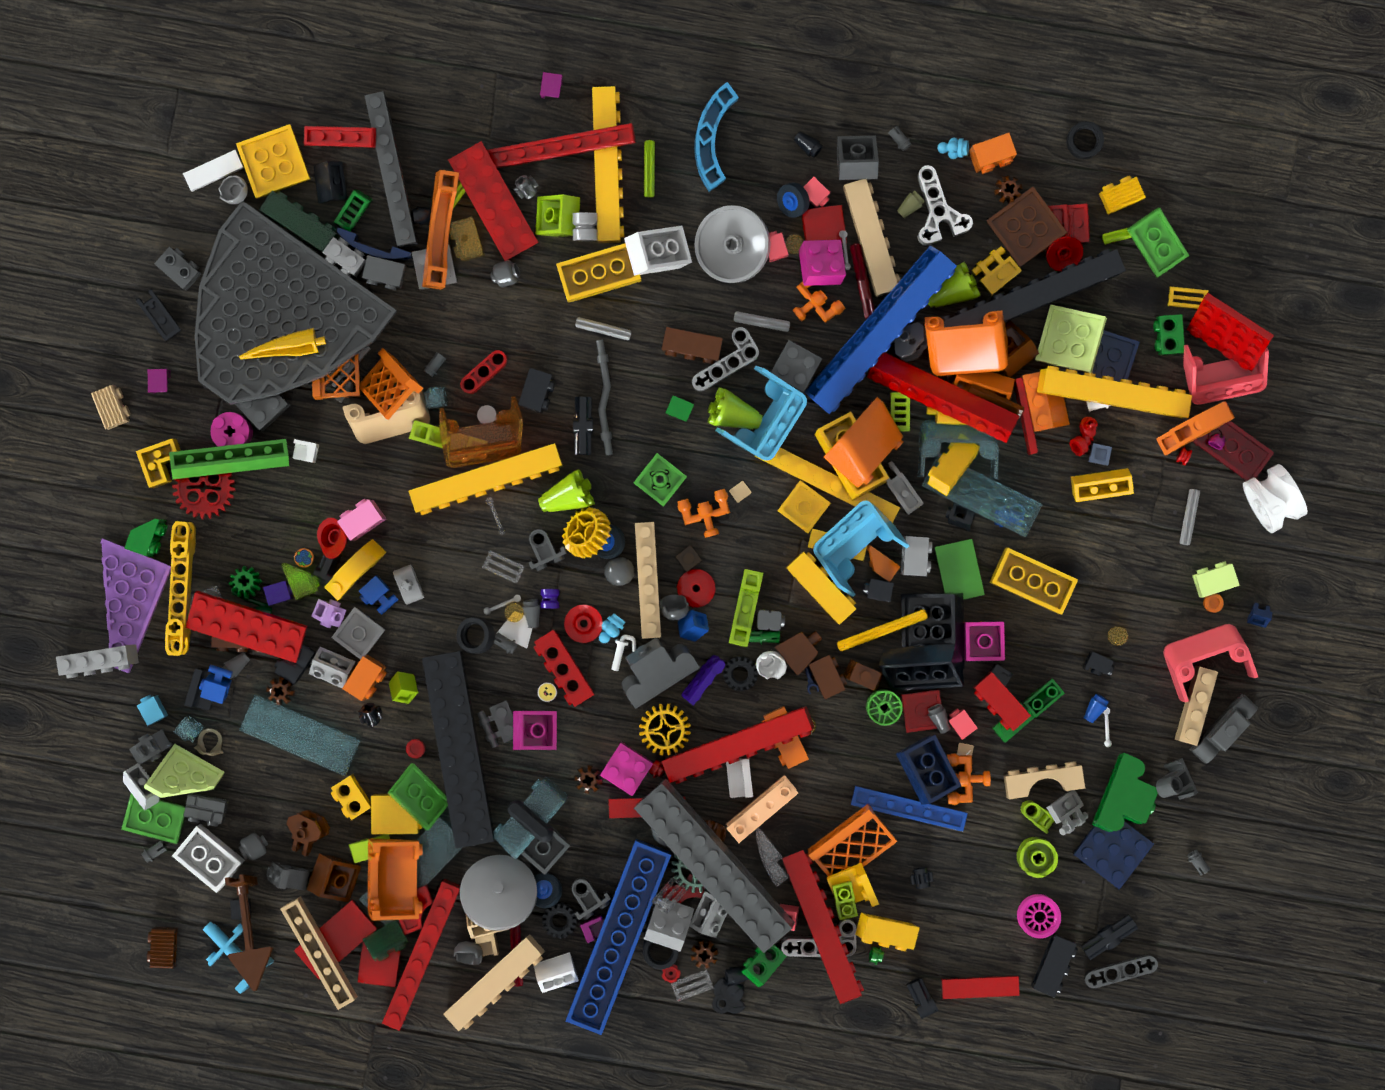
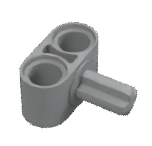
M411 564L393 571L406 605L424 598L422 588Z

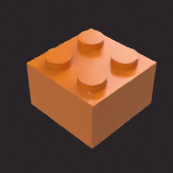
M1010 133L975 144L969 150L976 173L982 172V174L993 171V168L998 165L1000 168L1010 165L1017 155Z
M369 655L362 656L342 689L360 701L372 698L377 690L375 688L376 683L382 682L387 674L385 671L387 666Z

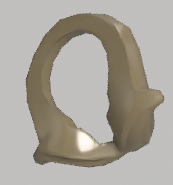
M213 728L205 729L199 734L198 744L194 749L202 755L215 756L223 754L221 750L223 737L220 732ZM213 732L218 737V743L210 752H206L203 737L206 733Z

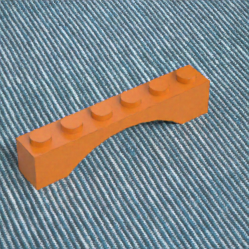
M446 170L436 172L422 287L439 290L445 288L448 238L457 193L458 172Z

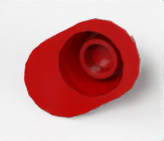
M335 518L325 519L317 530V539L322 552L329 559L338 557L343 552L348 541L347 535Z

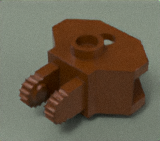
M310 810L296 813V815L288 817L287 826L292 833V839H294L292 850L295 852L299 851L303 843V856H309L313 843L329 834L330 827L325 818Z

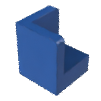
M690 610L686 617L678 620L680 637L697 641L709 631L707 615Z

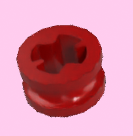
M1183 446L1176 458V462H1182V465L1185 466L1192 455V450L1188 451Z

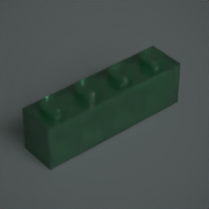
M271 191L259 209L260 211L322 252L333 237L337 239L339 235L335 233V227L329 223L323 225L319 222L320 218L312 212L308 215L303 211L304 207L296 201L293 204L287 201L288 196L281 191H278V193Z

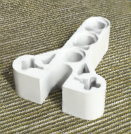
M929 165L922 167L917 177L929 215L925 226L918 233L919 243L927 246L940 242L942 240L938 226L940 222L949 224L953 237L968 232L973 225L972 218L967 214H960L947 205L936 170ZM929 171L932 178L925 180L922 177V172ZM935 189L938 197L931 198L928 195V190ZM934 208H942L944 215H935ZM961 219L963 220V222L968 223L965 226V228L963 226L958 225L961 222ZM925 232H927V234H933L929 238V240H927V238L922 237L925 234Z

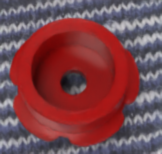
M658 760L653 763L649 771L653 778L661 777L665 772L662 762Z
M675 964L662 970V978L669 983L676 982L681 974Z

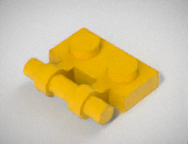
M1002 246L997 250H992L986 259L980 260L976 263V267L971 270L975 276L980 272L985 275L980 282L991 296L1022 271L1011 256L1006 260L1002 259L1001 255L1006 252ZM996 261L998 266L990 271L987 267Z

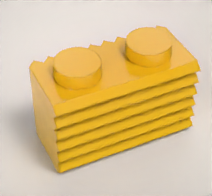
M1127 176L1121 179V183L1116 186L1111 183L1102 187L1103 191L1099 195L1108 215L1146 198L1137 177L1131 178V176Z

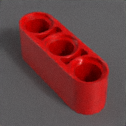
M496 350L487 356L461 380L462 390L468 394L477 392L507 365L508 358L506 354ZM500 354L504 360L501 364L497 365L494 363V357ZM487 367L489 369L487 377L479 375L481 368ZM473 380L475 382L472 390L465 388L466 381Z

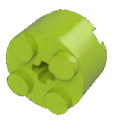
M1031 837L1025 839L1020 844L1017 850V862L1021 869L1029 876L1043 878L1055 870L1058 864V854L1054 846L1046 839ZM1037 853H1039V855L1041 856V859H1037V862H1036V860L1033 858V856H1034V855H1037Z

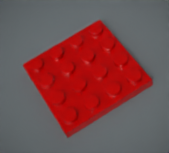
M1209 293L1203 298L1187 328L1192 336L1202 339L1209 347L1216 348L1226 358L1233 359L1240 367L1251 372L1274 337L1273 334Z

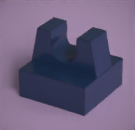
M1254 603L1247 623L1266 628L1272 619L1273 612H1270V606H1266L1262 610L1258 608V603Z

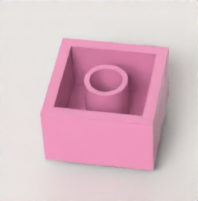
M363 499L355 505L356 509L353 511L347 510L340 515L341 519L337 522L350 541H356L386 520V517L374 500Z

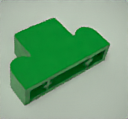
M1126 753L1119 754L1092 822L1093 826L1107 832H1113L1122 829L1125 822L1124 818L1136 824L1147 822L1149 815L1155 810L1156 803L1154 802L1158 792L1156 787L1138 780V777L1142 776L1145 772V765L1140 759Z

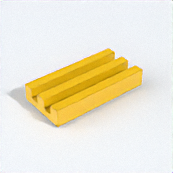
M1170 286L1167 306L1198 309L1200 305L1173 302V299L1202 302L1203 298L1174 295V292L1202 294L1205 297L1209 290Z

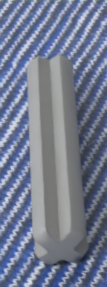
M738 311L734 314V321L738 323L788 332L790 328L789 321Z
M578 317L575 323L577 328L624 340H630L632 333L628 329Z
M1196 489L1189 490L1180 536V544L1182 545L1191 544L1200 491Z

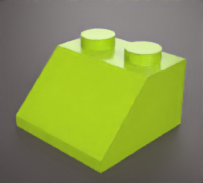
M564 194L537 197L535 235L573 236V229L576 228L573 225V213H579L580 197Z

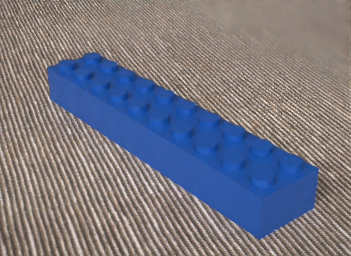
M929 246L804 392L828 414L836 411L840 406V401L851 394L853 386L864 379L865 372L876 365L878 357L889 350L891 347L890 343L895 338L901 336L904 331L903 328L908 323L914 321L917 316L916 313L929 303V298L942 288L941 284L954 274V269L957 266L941 251Z
M635 839L568 1012L566 1022L602 1035L672 852Z

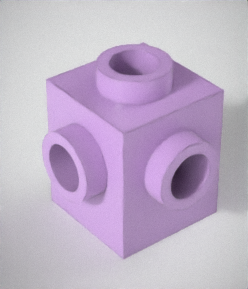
M318 599L311 617L321 621L320 625L331 628V626L339 628L346 610L340 607L341 603L330 599L327 602Z

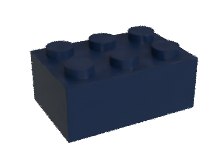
M936 735L927 736L896 753L922 805L931 804L961 787Z

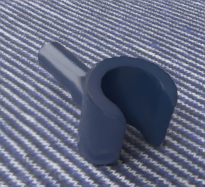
M806 667L808 693L811 694V686H816L817 692H819L818 685L812 679L810 668Z

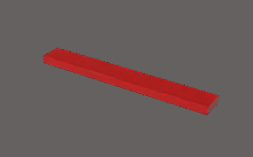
M629 123L489 149L487 152L498 169L636 143L633 124Z

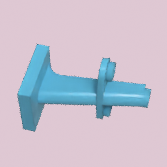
M209 922L204 927L203 931L220 948L217 953L214 951L206 959L210 967L223 953L228 956V954L243 952L234 943L243 933L241 923L232 931L234 935L231 938L212 922ZM269 957L266 967L274 962L271 957ZM243 979L235 987V990L241 994L250 986Z

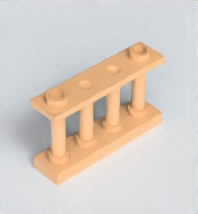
M783 775L726 823L728 826L726 829L740 843L798 794L797 789Z

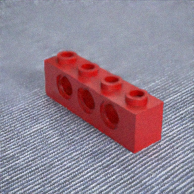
M555 629L534 641L536 653L539 657L542 655L546 660L544 662L546 669L549 673H554L556 677L554 682L559 689H564L566 693L564 698L569 705L573 704L576 707L595 695ZM554 647L558 650L556 658L548 656L549 648ZM559 664H566L568 666L566 674L558 672ZM570 680L577 681V690L572 691L568 688Z

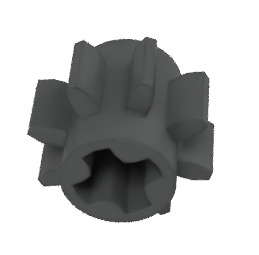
M522 175L515 181L517 187L513 189L521 199L523 197L530 199L537 193L536 187L539 185L531 175L529 177Z

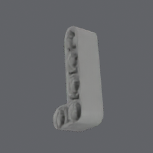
M738 327L733 330L732 341L737 348L736 351L693 377L692 385L695 390L705 391L757 359L759 355L758 347L745 328ZM739 331L744 332L746 338L744 341H737L735 334ZM747 348L755 350L756 354L753 358L745 356ZM730 358L738 359L739 365L736 368L729 366L728 361ZM716 367L720 368L723 372L719 378L712 375V370ZM708 372L713 382L710 383L708 379L704 382V387L696 386L697 378L705 379L707 377L705 373Z
M851 918L840 920L838 923L842 935L839 937L841 944L845 942L852 943V948L848 951L849 954L846 957L852 956L856 952V925ZM851 923L852 929L849 932L843 931V924ZM788 936L781 941V949L786 956L821 957L813 936ZM788 942H791L793 946H798L797 942H800L801 951H798V947H792L789 951L784 946H787ZM806 942L814 944V948L811 951H806L803 948Z

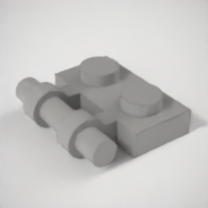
M1075 790L1068 791L1046 807L1056 824L1062 822V828L1059 829L1061 835L1070 834L1075 830L1076 826H1081L1088 818V814L1086 812L1082 813L1080 810L1084 804Z

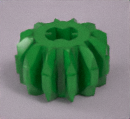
M243 566L242 572L239 569H235L237 575H230L234 580L229 582V585L233 587L231 591L232 593H237L238 598L244 595L245 599H249V593L255 597L256 593L254 590H261L258 584L262 583V580L259 579L260 573H254L255 569L252 567L247 570V567ZM245 579L249 581V584L246 583L247 586L242 584V582H245Z

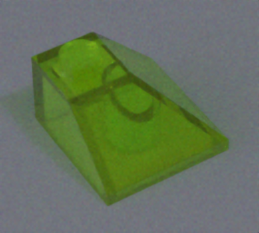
M289 563L281 564L296 600H301L319 591L320 583L316 575L313 576L312 573Z

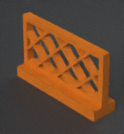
M382 348L378 352L381 359L360 382V390L380 413L389 420L413 391L419 394L423 387L393 355Z
M359 353L354 356L355 362L351 358L338 367L331 376L326 375L328 377L326 382L325 377L312 381V396L315 400L360 397ZM349 361L355 365V370L350 375L342 369ZM339 371L348 377L341 385L333 380ZM351 380L355 383L356 392H347L343 387ZM330 381L338 386L334 393H326V385Z
M867 804L808 848V856L819 865L827 876L833 875V868L845 870L852 867L847 866L848 857L859 858V863H862L863 867L894 845L897 839L873 812L872 807ZM874 819L877 823V830L866 829V823ZM862 832V842L852 841L851 834ZM865 833L876 834L875 843L864 842ZM879 834L887 835L891 840L886 844L878 843ZM839 843L847 844V852H835L836 846ZM850 844L861 845L860 854L849 853ZM863 846L874 847V853L862 855ZM824 855H832V863L824 864L820 858ZM835 856L846 857L845 866L834 865Z

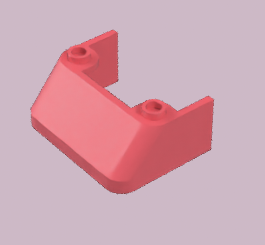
M1184 345V370L1189 394L1192 395V402L1196 405L1263 391L1267 386L1268 348H1266L1251 372L1240 367L1233 359L1203 365L1202 359L1192 356L1188 345Z
M1224 624L1165 646L1163 654L1180 701H1189L1183 683L1191 680L1195 674L1192 663L1226 651L1229 652L1233 661L1244 663L1248 677H1258L1249 648L1235 626Z

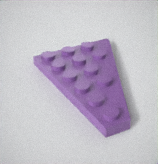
M102 538L103 580L106 594L105 605L107 608L109 648L136 644L138 654L170 575L171 565L124 549V546ZM133 664L130 665V669H124L121 671L130 673Z

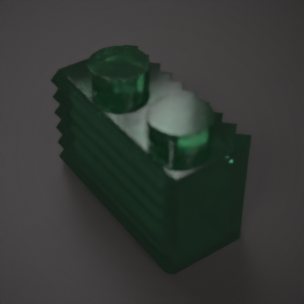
M397 920L362 939L373 960H378L379 962L388 958V953L404 949L406 947L405 944L408 943Z

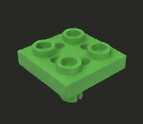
M656 453L634 481V484L664 507L687 476ZM667 483H669V484L671 485V487H670L669 489H667V487H669V485L665 486Z

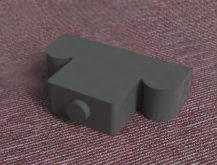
M654 638L626 656V660L635 676L629 675L625 677L622 681V688L629 701L637 709L699 669L700 666L687 646L677 644L668 653L660 640Z
M1240 693L1202 734L1198 746L1192 745L1189 750L1203 763H1209L1220 750L1226 751L1251 724L1248 719L1255 714L1258 706L1245 694Z

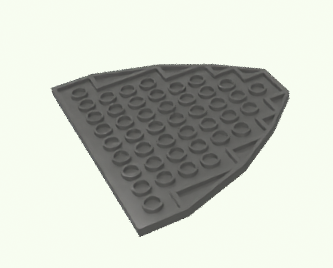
M242 201L219 229L199 285L195 326L198 381L230 405L281 394L325 377L373 344L395 316L397 310ZM310 328H314L316 338L325 336L326 344L318 345L317 353L302 356L239 358L240 355L268 341Z

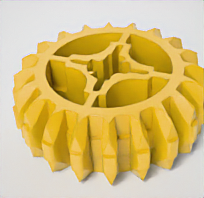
M591 507L587 509L582 508L581 512L576 511V515L571 516V520L566 522L567 527L563 528L565 533L562 535L564 539L563 544L571 554L584 559L586 557L591 558L593 554H598L599 549L603 550L602 546L604 544H608L606 539L611 537L608 533L612 530L609 526L611 522L599 509Z
M659 704L660 710L657 711L656 707L653 706L652 710L654 713L651 714L647 710L646 714L649 718H641L646 724L639 725V728L645 729V731L639 732V735H646L642 739V743L649 741L646 748L649 749L653 745V753H656L658 748L660 749V755H663L664 750H667V754L671 755L670 749L672 748L675 753L678 752L677 745L680 748H684L681 741L688 742L689 739L684 737V734L690 735L691 732L685 730V728H689L691 725L690 723L684 724L688 717L681 718L680 716L684 711L681 710L677 714V706H674L672 711L669 710L670 704L666 705V709H663V705ZM665 714L674 716L680 724H669ZM660 715V725L649 729L652 719ZM663 720L667 727L672 728L668 730L667 739L663 732L657 731L662 728ZM676 730H681L679 738L670 744V734ZM650 735H661L665 745L656 743Z

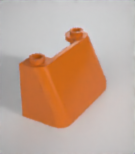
M1002 310L988 312L983 317V324L945 327L942 318L935 316L925 317L929 361L934 375L946 376L1001 371L1007 367L1008 337Z
M877 397L827 452L824 458L859 488L863 483L867 485L874 477L872 475L873 471L892 449L897 450L902 445L903 441L901 439L903 435L884 402Z
M368 840V915L372 921L419 919V913H422V902H419L417 898V859H419V856H422L423 847L422 844H419L418 840Z

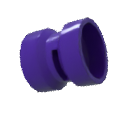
M541 589L542 601L540 602V608L558 609L560 589Z

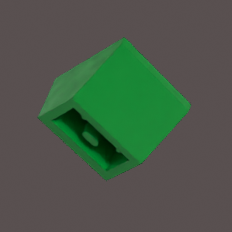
M153 519L132 529L124 549L144 556H155V553L158 554L161 548V543H159L161 536L166 534L168 525H166L167 520Z

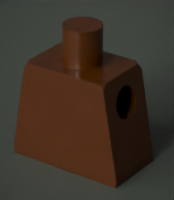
M816 631L808 637L799 632L774 647L798 676L817 656L818 651L814 646L822 638Z
M850 659L843 676L850 681L877 691L883 673Z

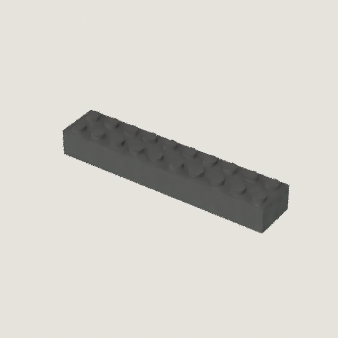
M667 779L663 780L634 807L639 815L763 953L793 928L795 922Z

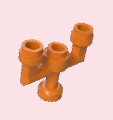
M803 282L796 286L804 298L809 300L803 307H795L793 309V312L801 322L806 319L805 314L814 307L825 323L835 315H840L846 309L841 301L837 300L831 304L830 309L825 311L822 305L826 303L825 300L828 298L822 290L811 294L808 290L810 286H803Z
M725 489L714 492L715 500L719 503L720 508L713 510L712 504L710 505L709 501L698 504V514L691 516V503L689 499L678 501V510L682 513L684 524L689 525L700 522L704 518L707 530L704 532V537L718 535L719 530L714 528L711 516L718 517L730 513L727 502L728 494Z
M947 754L952 767L964 764L965 771L955 773L961 787H965V794H959L958 792L947 794L948 804L972 803L973 786H971V783L983 782L984 786H990V771H984L982 775H971L972 755Z

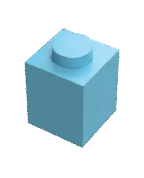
M150 694L140 699L141 703L137 705L147 726L168 716L158 695L152 697Z

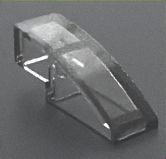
M760 827L755 829L759 854L769 877L778 887L789 878L788 874L778 863L783 857Z

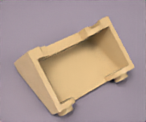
M423 390L419 394L413 391L404 401L403 406L399 407L389 420L380 412L372 415L365 413L358 404L343 406L345 417L356 439L363 444L411 432L414 420L426 424L430 423V414Z

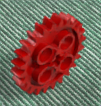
M232 473L216 474L219 476V481L215 484L209 482L212 475L200 476L199 481L196 483L190 482V478L174 479L178 483L177 485H172V488L177 490L173 493V496L179 497L175 501L176 504L182 503L180 509L184 510L187 508L186 514L189 515L193 512L194 518L198 514H200L202 520H204L205 514L210 519H212V513L219 516L218 510L221 509L225 512L224 505L231 506L228 499H234V496L230 494V492L236 491L235 488L230 486L235 483L234 480H229L233 476ZM203 484H206L208 488L221 487V490L205 489L203 493L201 489H187V486L203 487ZM192 493L199 495L198 500L195 502L189 501V496ZM211 494L218 495V500L214 503L208 501V497Z

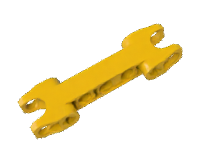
M176 521L172 526L170 552L172 559L165 650L168 655L173 656L185 655L189 650L191 629L185 627L190 613L192 563L196 543V528L193 522ZM183 526H185L186 528V534L184 536L181 534ZM180 564L186 567L184 574L178 572L177 568ZM179 583H182L185 587L182 594L178 593L176 589ZM178 602L182 603L184 607L181 613H178L175 609ZM176 641L180 644L179 650L175 648Z

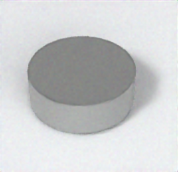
M484 405L478 410L477 417L481 423L489 425L496 420L497 413L492 406Z

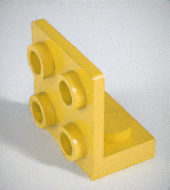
M862 863L826 878L832 893V885L851 881L855 903L865 899V902L870 901L872 907L879 905Z

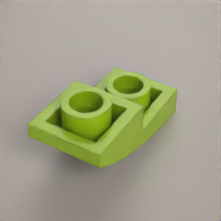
M382 834L370 839H390L389 834ZM366 838L349 844L354 863L368 860L369 839Z
M851 881L832 885L839 921L858 916Z

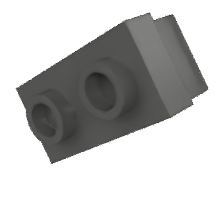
M537 529L529 535V542L538 560L536 564L533 561L529 562L531 570L536 568L537 571L548 567L546 563L552 560L554 563L565 559L564 555L567 554L565 547H561V552L556 553L547 532ZM538 533L544 536L542 544L534 542V536Z
M1183 758L1164 764V767L1168 768L1169 773L1160 778L1156 783V790L1162 798L1180 794L1178 798L1181 800L1195 796L1198 793Z
M272 861L266 875L267 880L277 888L306 890L310 870L282 865L279 862Z
M579 877L573 882L572 893L584 910L582 912L579 909L575 911L578 920L582 918L586 920L594 915L593 911L599 907L601 910L610 904L611 895L608 890L604 892L605 897L601 899L587 878ZM584 883L587 886V890L579 892L576 885Z

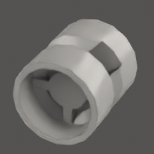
M573 213V225L576 226L573 229V241H598L597 229L594 228L597 225V213Z

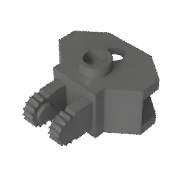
M919 322L905 326L901 336L893 340L895 342V354L906 363L917 360L927 348L925 327Z
M164 729L151 736L148 733L138 739L139 743L129 749L137 763L142 765L149 760L153 762L162 757L160 753L173 746L172 742H169L164 734Z

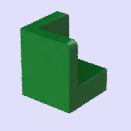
M672 396L665 414L686 422L694 404Z

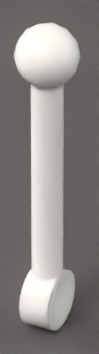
M1109 708L1103 712L1105 715L1106 734L1104 745L1106 747L1112 745L1109 737Z

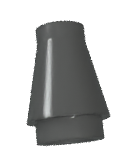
M538 599L523 601L522 609L528 623V628L539 627L540 603Z
M242 652L225 662V665L221 668L233 671L232 679L239 675L250 659Z
M942 704L931 706L928 709L929 718L935 724L940 734L948 732L951 728L946 708Z

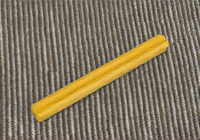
M925 609L838 641V649L844 651L926 620L928 615Z

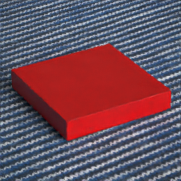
M939 689L901 694L906 733L937 729L928 716V709L933 705L941 704Z

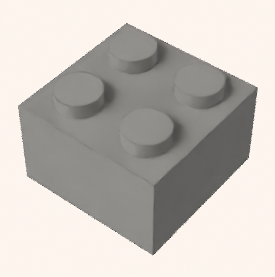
M903 536L909 547L905 548L902 546L901 575L927 576V572L930 573L931 561H928V553H932V542H929L927 537Z
M658 896L644 940L681 951L694 908Z

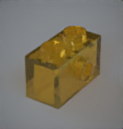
M473 217L450 223L452 228H450L449 233L451 239L456 241L457 246L454 247L457 258L464 262L485 256Z

